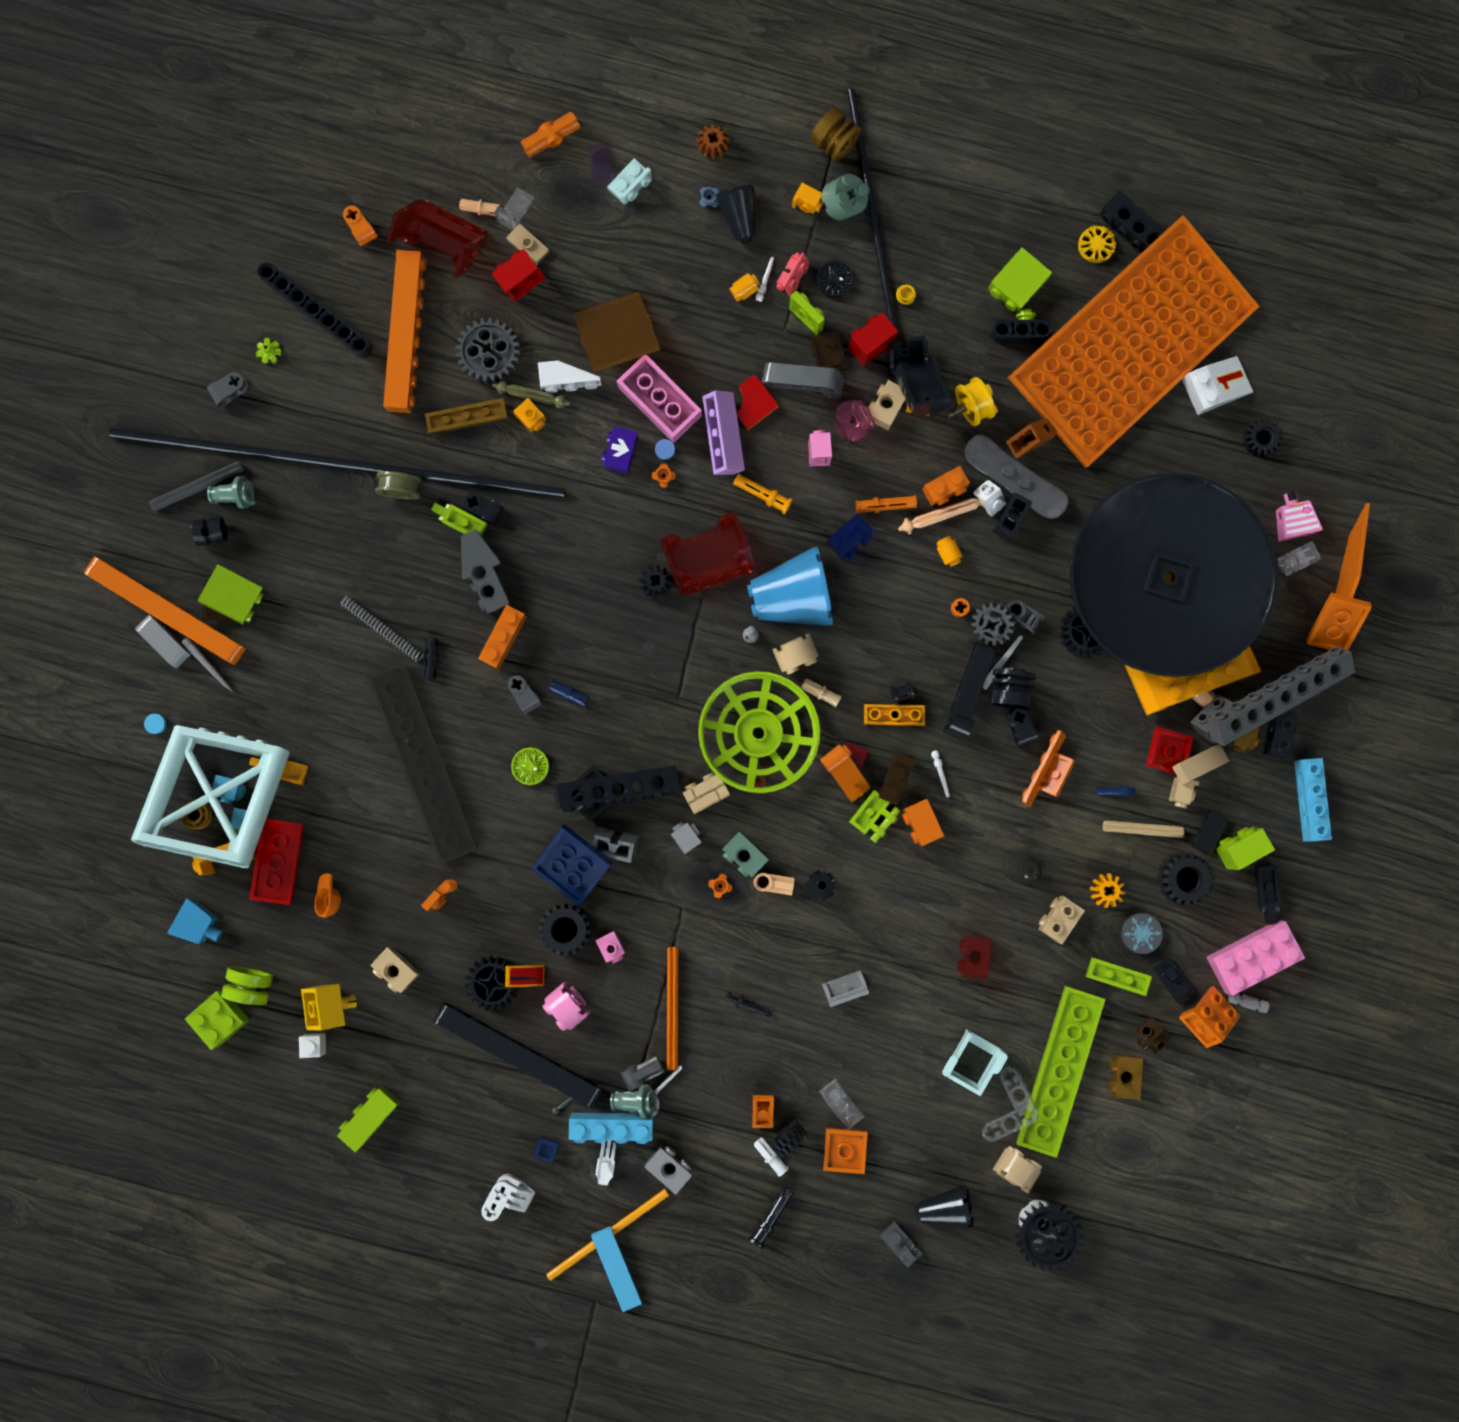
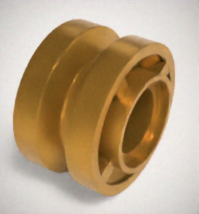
M206 803L196 809L200 812V818L197 821L193 818L194 811L180 818L182 824L189 829H204L213 820V810Z

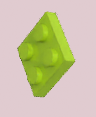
M795 291L790 296L789 309L818 336L823 331L825 320L823 312L817 307L814 308L806 295Z

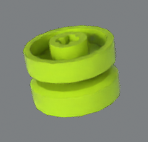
M227 967L225 978L234 984L223 986L222 998L242 1004L267 1005L269 993L261 988L271 986L272 974L243 967Z

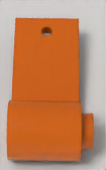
M837 745L822 757L820 761L853 803L871 787L850 758L852 755L851 751L845 745L843 747Z

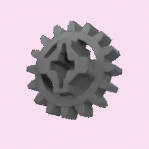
M992 601L990 605L986 602L982 605V608L976 609L978 614L972 616L976 621L971 626L977 628L973 633L980 634L979 640L984 638L985 644L992 641L993 646L998 644V641L1003 644L1006 642V639L1009 640L1012 637L1010 633L1016 630L1012 626L1017 621L1011 619L1015 614L1008 613L1009 606L1004 609L1002 602L996 606L995 601ZM998 621H1000L997 625H996V624H994V625H992V624L989 625L991 622H998Z

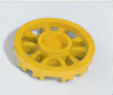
M1091 226L1081 234L1078 241V249L1081 256L1091 263L1107 261L1113 255L1116 248L1114 234L1104 226ZM1096 230L1101 231V235H1097ZM1084 236H1086L1087 238H1089L1090 241L1087 242L1083 241L1082 239ZM1110 238L1111 243H1106V240ZM1088 250L1093 252L1091 257L1085 254ZM1104 251L1108 256L1103 258L1101 252ZM1095 253H1098V259H1095Z

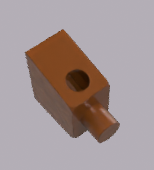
M1045 418L1029 424L1006 442L1017 459L1043 446L1056 436V432L1049 420ZM1025 438H1029L1031 440L1030 442H1028V444H1025L1024 442Z

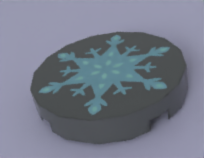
M1136 913L1131 915L1122 925L1121 938L1123 944L1130 951L1137 954L1153 952L1162 941L1163 930L1155 917L1149 914Z

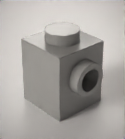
M680 822L672 828L674 832L671 836L684 854L702 843L697 836L700 832L694 824L689 825L688 822L686 824Z

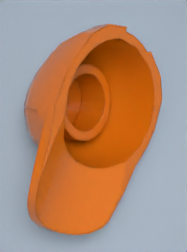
M330 873L319 877L315 897V912L318 916L327 918L334 915L339 910L341 904V895L337 889L333 888V875Z

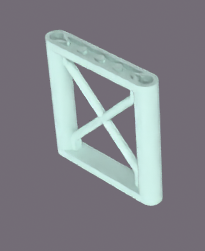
M178 725L174 726L131 841L146 847L241 868H249L290 752L284 748L269 745L262 740L250 741L243 736L231 737L227 733H212L205 728L193 729ZM198 743L261 758L257 766L213 790L193 754L195 744ZM186 757L205 795L162 819ZM260 773L237 836L217 797ZM210 802L230 840L228 850L225 851L161 837V833L165 826Z

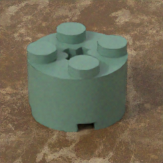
M845 174L829 182L822 191V203L825 202L827 214L835 220H844L863 212L868 202L869 187L853 174Z

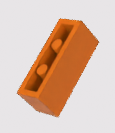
M506 605L478 659L500 670L527 616Z

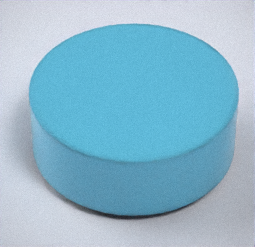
M150 714L144 721L145 729L152 734L162 733L167 726L166 719L160 714Z

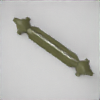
M505 380L492 384L499 394L507 392L513 396L529 398L530 400L549 405L555 404L558 409L570 405V402L564 398V395L555 397L550 393L514 384L507 385Z

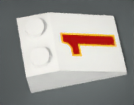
M1237 356L1189 372L1182 379L1197 415L1253 393Z

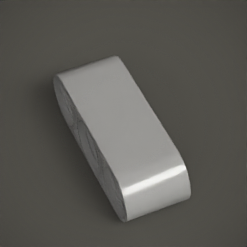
M151 614L135 628L175 669L191 655L188 649Z

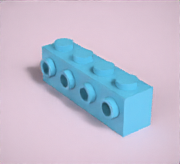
M571 1113L569 1118V1140H574L576 1143H584L586 1140L606 1143L607 1140H614L620 1144L627 1143L628 1141L646 1144L648 1141H652L653 1114L649 1118H641L639 1114Z

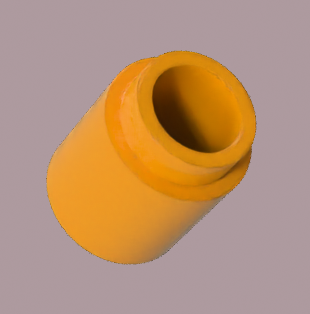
M747 273L735 281L729 290L737 302L741 299L744 301L759 290L758 285L760 283L754 274L750 276Z
M948 536L936 543L938 546L937 551L945 566L950 565V567L961 563L960 558L963 555L955 539L952 540L951 536Z

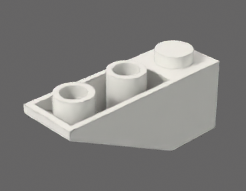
M548 361L538 363L540 387L546 393H556L561 389L575 391L580 387L595 389L597 386L602 385L599 376L563 362Z

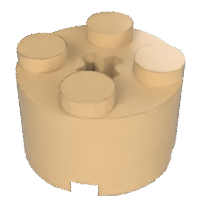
M806 634V639L804 640L802 637H798L780 645L781 650L779 651L776 648L772 649L782 672L786 671L787 674H791L799 670V665L805 664V666H809L817 662L816 657L819 655L810 634Z
M1008 1146V1148L1004 1149L992 1170L1014 1186H1019L1021 1190L1029 1193L1041 1173L1042 1166L1028 1158L1024 1159L1025 1154L1016 1148L1013 1149Z

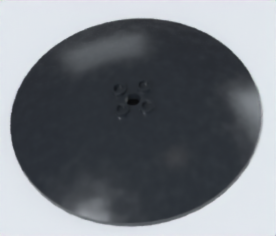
M1162 473L1150 475L1131 481L1110 493L1093 509L1083 523L1074 543L1070 561L1072 598L1076 611L1088 633L1102 649L1119 662L1138 671L1156 676L1186 677L1198 675L1223 666L1239 656L1252 644L1264 628L1273 608L1277 591L1278 575L1274 548L1264 525L1256 513L1238 495L1226 487L1203 477L1190 474ZM1166 572L1173 574V583H1168L1164 580Z

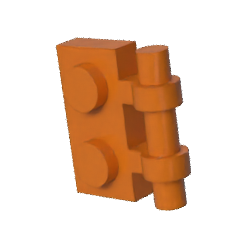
M454 879L445 880L421 906L426 911L440 909L447 901L445 899L448 895L447 893L457 889V881Z

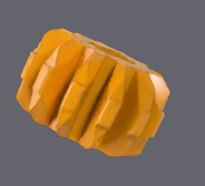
M1107 873L1106 878L1103 874H1100V881L1096 879L1092 881L1096 887H1090L1091 891H1095L1091 898H1098L1096 904L1101 905L1103 903L1104 908H1108L1109 904L1112 907H1116V901H1123L1119 895H1125L1126 893L1120 890L1124 883H1118V876L1112 879V874ZM1105 887H1111L1109 889L1111 891L1110 894H1104L1106 892L1104 891Z

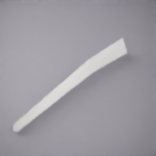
M1022 636L1016 639L993 669H1001L1022 640ZM993 669L987 675L983 684V688L986 690L991 684L992 679L996 677L993 675Z

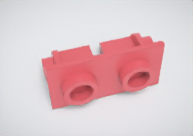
M795 253V255L791 256L785 267L790 273L783 271L776 282V288L780 291L785 289L789 296L797 289L800 279L808 270L810 262L804 253L801 255Z

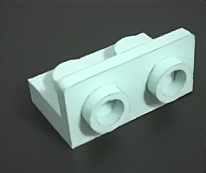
M634 158L607 186L608 190L626 205L637 197L638 191L642 187H646L651 182V169L643 167Z

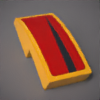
M544 965L506 966L505 987L544 986Z

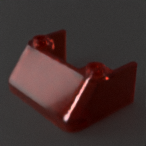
M417 199L393 214L386 242L390 244L399 238L403 243L413 245L421 241L452 257L451 264L455 268L453 277L458 278L473 265L486 240L487 232L429 201Z

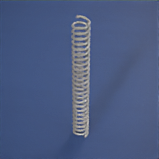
M345 596L342 602H340L342 606H345V609H348L352 614L354 613V616L367 623V626L370 625V628L383 635V638L386 637V640H389L390 643L392 642V645L399 647V650L405 652V655L408 654V657H411L412 660L414 659L415 662H418L424 656L422 654L417 659L421 653L419 651L413 658L414 654L418 651V649H415L410 655L415 648L414 646L407 653L411 644L404 650L408 644L406 642L401 647L405 639L397 646L402 637H399L397 642L394 643L399 636L397 634L391 641L395 632L388 638L392 632L391 629L385 635L389 627L381 634L386 625H383L381 630L378 631L383 624L381 622L375 629L380 620L376 621L377 618L375 617L369 624L373 615L369 617L370 612L367 613V610L362 613L364 608L360 609L361 605L353 612L357 603L354 604V600L351 601V598L347 600L348 596Z

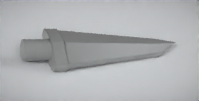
M188 637L185 638L182 644L224 687L232 691L228 683L202 654L199 648Z

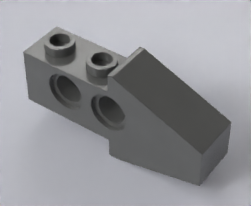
M476 529L462 535V579H472L469 584L474 593L478 592L480 597L478 603L481 610L489 614L506 605H510L509 598L494 568L501 564L499 558ZM478 567H483L486 570L485 577L481 579L475 575ZM488 585L494 588V594L491 597L484 595V588Z

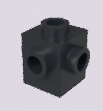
M817 870L809 875L810 880L804 883L811 897L816 902L820 898L826 900L834 895L833 890L836 889L834 884L837 882L831 872L827 874L826 871L820 872V870ZM821 881L825 883V886L822 889L818 887V884Z

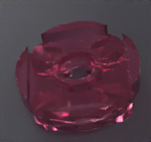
M850 400L838 406L836 419H834L838 434L844 439L851 441L865 438L874 427V420L867 405L862 400ZM851 416L856 418V424H851Z

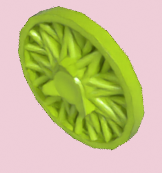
M524 748L517 752L512 759V774L522 784H538L548 774V758L539 749Z

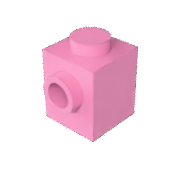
M615 930L595 940L606 963L611 961L614 964L623 959L622 955L626 951Z

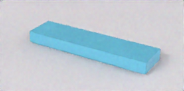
M611 1226L591 1234L622 1312L641 1305V1298Z

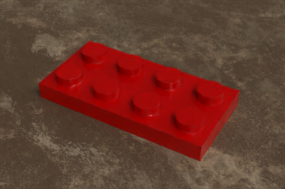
M266 819L258 841L249 900L292 905L304 824Z

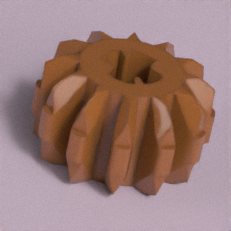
M712 123L710 129L705 125L704 131L698 132L699 138L696 139V143L699 145L698 151L704 152L705 158L711 155L713 160L715 155L722 158L723 152L728 151L727 145L730 144V139L727 138V130L722 131L723 127L721 125L715 128V124Z

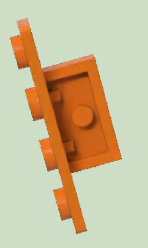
M1057 730L1056 734L1052 735L1049 742L1050 746L1047 752L1043 753L1038 770H1035L1032 774V782L1029 788H1026L1023 792L1022 802L1028 807H1031L1039 790L1057 798L1075 763L1073 759L1058 753L1066 738V735L1060 730Z

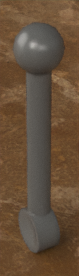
M569 1097L558 1107H553L552 1113L554 1115L559 1114L560 1110L570 1103L573 1098Z

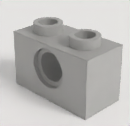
M661 1144L645 1163V1168L676 1195L691 1178L693 1171L690 1169L692 1167L684 1159L680 1161L675 1157L676 1152L669 1146L664 1147ZM667 1163H672L676 1169L673 1172H667L664 1166Z

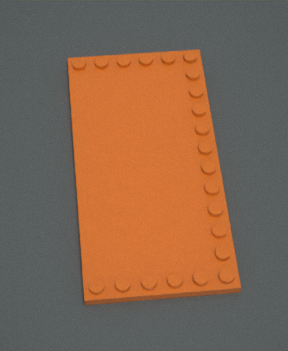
M1183 215L1007 378L1043 419L1047 418L1058 437L1086 468L1260 306Z

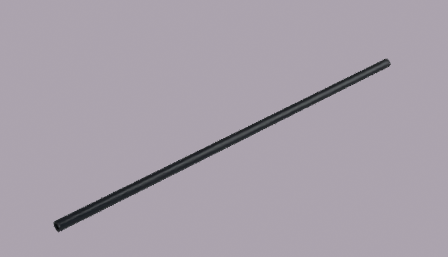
M110 428L109 430L110 438L370 473L400 472L417 476L422 480L565 498L566 488Z

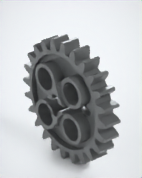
M481 318L480 324H477L474 320V327L471 328L469 325H466L467 333L461 331L463 338H457L458 343L461 344L455 346V349L459 351L455 356L457 359H461L458 361L459 366H464L462 368L464 373L469 371V378L476 375L475 379L477 382L483 378L487 384L488 378H491L492 382L495 383V377H499L502 381V374L510 376L508 370H515L513 363H519V360L515 357L521 355L520 351L516 350L520 348V344L515 342L518 340L517 335H512L514 333L512 328L507 330L508 326L506 323L500 326L499 319L493 323L492 319L489 318L488 322L485 323L483 318ZM483 334H490L488 340H481ZM473 341H478L487 350L491 348L493 354L503 358V360H498L488 351L485 353L484 349L480 345L473 343ZM500 345L507 346L504 351H497V348ZM472 350L479 351L478 355L474 357L469 356ZM488 361H495L493 367H486Z

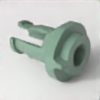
M245 476L235 477L231 484L219 485L217 487L209 486L207 489L210 503L232 502L236 503L241 509L249 508L251 505L256 504L253 485Z
M642 1084L638 1091L623 1093L615 1091V1095L611 1094L610 1105L612 1111H635L639 1113L641 1118H649L652 1113L658 1111L656 1107V1093L649 1084Z

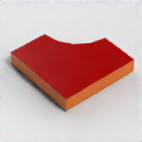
M755 374L739 386L743 402L736 414L738 420L748 431L776 410L779 405Z

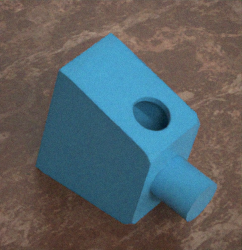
M186 898L167 933L196 944L205 943L207 938L217 942L222 936L223 931L214 927L218 920L214 913L196 899Z

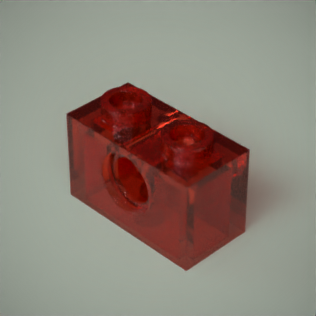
M964 934V939L960 941V951H963L962 959L958 960L957 971L960 972L962 977L988 979L992 938ZM973 951H977L979 955L976 962L969 960V955Z

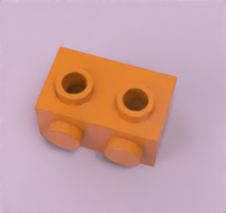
M958 466L925 484L922 491L931 507L936 504L941 506L949 501V497L953 495L959 496L966 492L970 482L961 466Z
M928 799L903 809V820L906 825L910 824L913 831L910 834L915 844L918 843L919 846H924L944 837Z

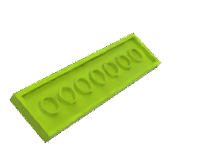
M1068 986L1064 987L1017 1138V1145L1057 1158L1106 999Z

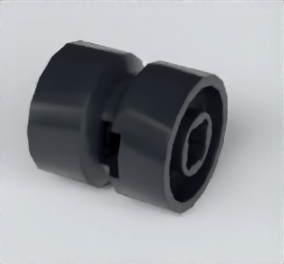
M222 516L209 518L208 521L205 519L192 521V535L197 546L210 545L211 541L215 544L228 541L227 526Z

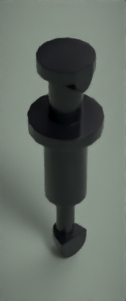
M731 992L727 993L725 1001L736 1003V1008L738 1009L743 1007L752 1012H761L767 1017L772 1015L770 1010L765 1011L759 1008L757 1004L745 1000L743 995L738 998L731 995Z

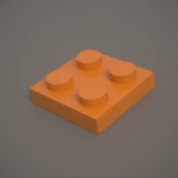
M826 1128L823 1171L865 1174L868 1132Z

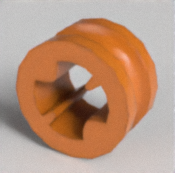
M963 598L956 599L951 605V612L956 617H963L970 610L969 602ZM958 603L965 605L963 613H959V610L956 611L955 607L958 606Z

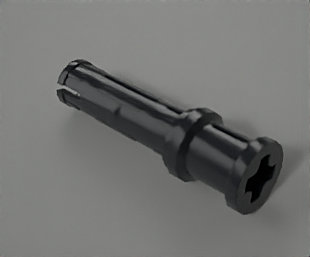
M783 1186L764 1219L758 1221V1227L752 1236L748 1237L749 1241L764 1249V1243L769 1235L774 1233V1225L792 1196H794V1192Z

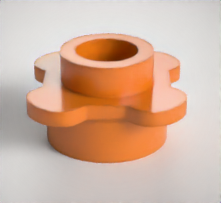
M661 464L652 473V478L657 480L662 488L667 487L668 482L676 477L675 472L671 471L667 464Z
M720 874L717 879L710 880L708 883L709 887L713 889L716 898H721L722 894L732 891V885L727 882L725 874Z

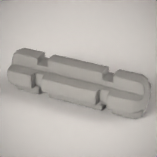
M1240 993L1233 996L1229 995L1228 997L1231 1004H1239L1241 1007L1255 1011L1258 1009V1012L1267 1013L1270 1007L1267 1001H1258L1257 998L1244 994L1240 996Z

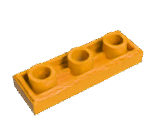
M864 704V725L925 726V705ZM893 711L898 713L897 718L891 716Z

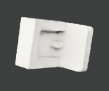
M989 480L974 491V495L982 501L986 512L990 516L996 514L1007 504L1001 489Z

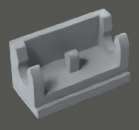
M860 970L822 984L830 1007L869 994Z

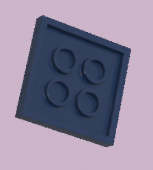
M564 824L531 869L580 906L613 862Z

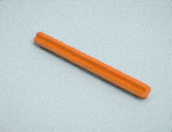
M668 947L667 1070L678 1069V947Z

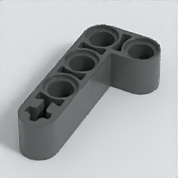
M765 363L762 384L772 388L821 392L827 398L840 399L844 377L840 371L833 368Z

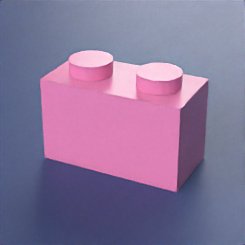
M816 430L813 434H810L808 441L810 467L830 465L832 459L830 432L825 433V430Z

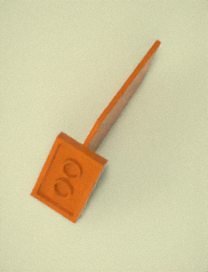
M1369 503L1365 504L1349 534L1336 593H1330L1306 639L1307 645L1327 650L1338 646L1349 650L1372 608L1370 602L1353 598L1361 578Z

